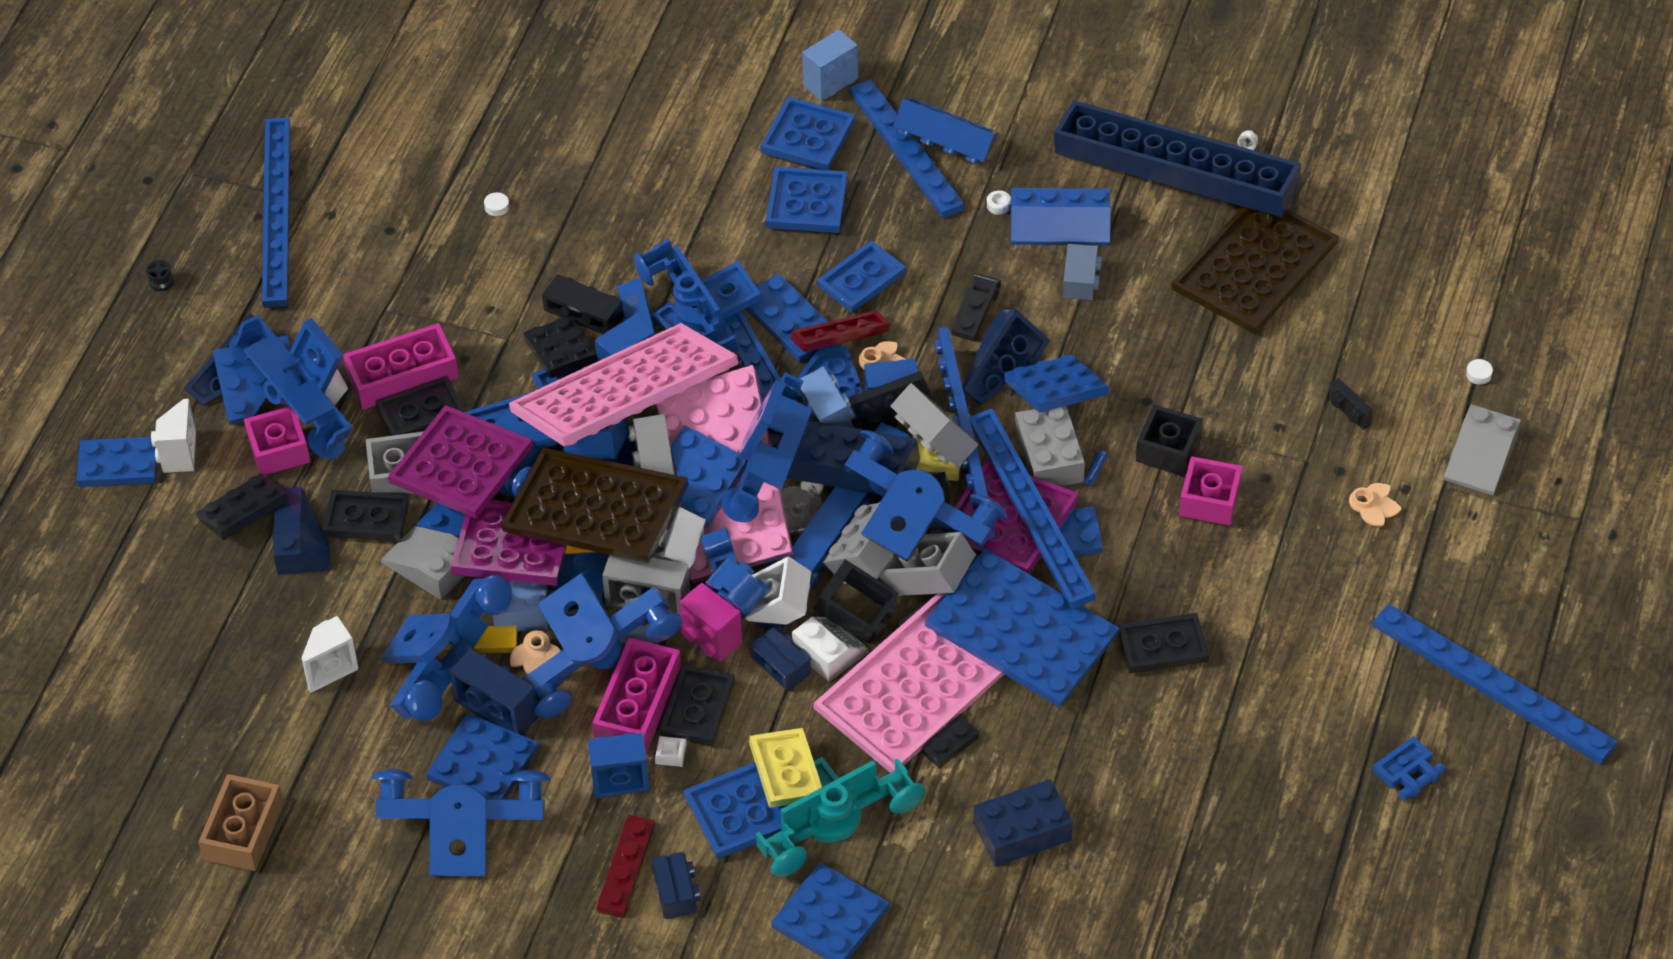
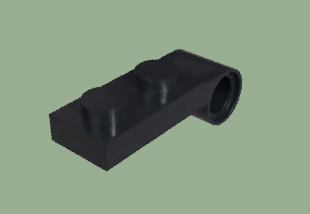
M979 273L974 275L951 328V335L976 341L991 302L997 299L1000 292V279Z

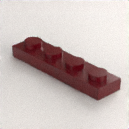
M877 310L793 330L791 340L804 353L889 332L890 323Z
M632 815L627 816L597 904V913L625 918L655 828V820Z

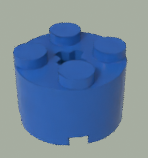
M732 556L726 558L706 581V586L739 610L742 618H746L770 590V587L759 578L756 580L752 576L754 571L744 562L740 564Z

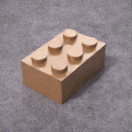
M227 774L198 842L203 860L256 871L284 804L280 786Z

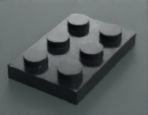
M570 316L559 318L549 324L532 328V330L523 332L526 343L550 379L598 362L595 351Z
M922 371L849 397V402L862 430L875 431L881 422L886 425L899 422L895 418L898 413L891 407V404L910 383L935 402Z
M447 376L375 401L376 408L390 436L424 432L445 405L465 412Z
M263 474L251 477L246 483L236 489L228 491L226 495L214 502L206 504L196 514L200 522L222 540H225L287 503L289 499L286 492Z
M332 490L322 528L323 536L401 542L410 503L409 495Z
M1197 613L1118 624L1119 637L1129 674L1205 663L1209 660Z
M683 664L660 728V735L683 738L689 742L713 746L735 683V675Z

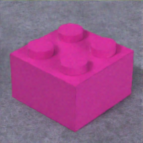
M291 407L244 419L248 440L259 474L267 475L310 463L307 443L297 414Z
M1191 456L1181 493L1179 516L1231 526L1241 487L1243 466Z
M700 583L679 601L680 615L683 619L681 626L682 635L687 641L694 642L701 647L708 657H714L717 661L721 662L743 643L740 611L703 583Z

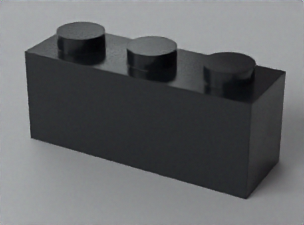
M559 274L556 275L542 293L544 311L561 318L570 316L574 323L602 335L616 327L624 317L622 300L616 296L605 294L594 287H588L576 282L572 278H566Z

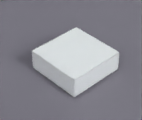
M659 736L655 764L683 767L687 746L686 739Z

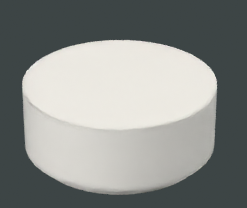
M1004 191L990 193L987 197V209L997 215L1007 213L1011 209V196Z
M497 192L489 194L484 200L485 211L492 216L505 214L509 209L508 197Z
M1476 359L1468 364L1466 376L1474 384H1486L1491 380L1493 368L1489 362Z

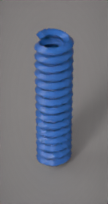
M1105 451L1098 452L1084 478L1087 485H1093L1107 458Z

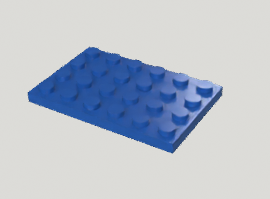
M984 549L972 563L954 593H948L925 621V627L933 630L1059 708L1119 633L1117 626L1085 607L1078 606L1071 609L1063 594L987 549Z

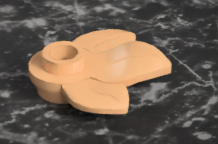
M885 341L879 343L876 347L865 348L859 356V364L864 369V364L898 361L905 358L895 354L897 351L896 342Z
M1374 483L1367 488H1357L1349 497L1351 508L1360 512L1361 518L1372 526H1384L1385 518L1394 517L1401 511V506L1387 497L1390 492V485Z
M539 630L531 631L525 636L523 644L513 649L510 655L511 667L524 666V670L528 675L561 652V650L550 643L546 633ZM538 639L541 641V644L533 646L532 642Z

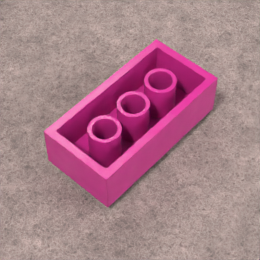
M439 323L343 354L347 377L362 410L376 406L375 401L444 376H447L449 381L459 378L456 358Z
M628 638L592 722L594 739L600 736L611 737L626 733H643L646 755L681 671L680 650Z

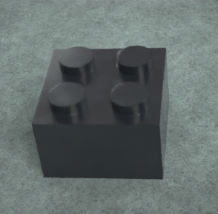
M1154 404L1137 440L1136 462L1185 476L1191 456H1194L1202 438L1203 419Z

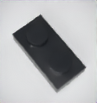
M1339 378L1332 381L1329 391V400L1332 405L1339 408L1352 423H1356L1362 430L1371 425L1373 409Z
M960 715L925 743L921 748V753L934 765L941 768L979 738V731Z

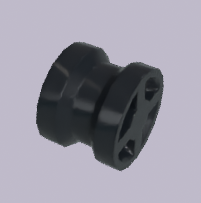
M156 260L146 267V274L149 278L148 282L151 289L166 291L172 287L174 279L171 274L170 264L167 261Z

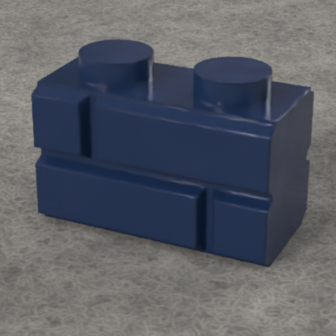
M773 627L763 637L761 636L752 642L751 658L786 691H789L799 681H803L810 675L811 658L804 649L799 650L795 647L793 640L787 633L781 634Z
M684 852L654 857L652 859L653 873L663 917L669 919L679 917V915L684 916L696 913V902L701 901L698 884L692 885L691 878H695L693 862H687Z

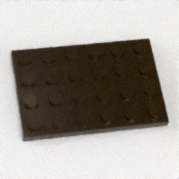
M1243 206L1172 282L1171 289L1249 332L1256 334L1336 246L1339 236L1288 209L1283 217Z
M543 448L501 525L502 530L506 533L649 563L689 485L688 478Z

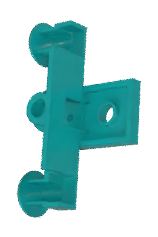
M821 757L815 760L814 764L822 788L780 809L782 831L767 839H764L760 832L756 833L757 847L766 859L773 858L774 862L770 870L773 876L780 878L790 876L803 866L807 858L806 849L802 846L795 847V844L810 836L816 841L828 843L847 839L857 830L862 817V809L889 794L893 797L889 807L891 812L895 814L910 812L923 800L925 796L924 785L912 782L908 776L907 769L898 758L894 760L895 771L879 779L876 775V764L874 761L838 778L825 759Z

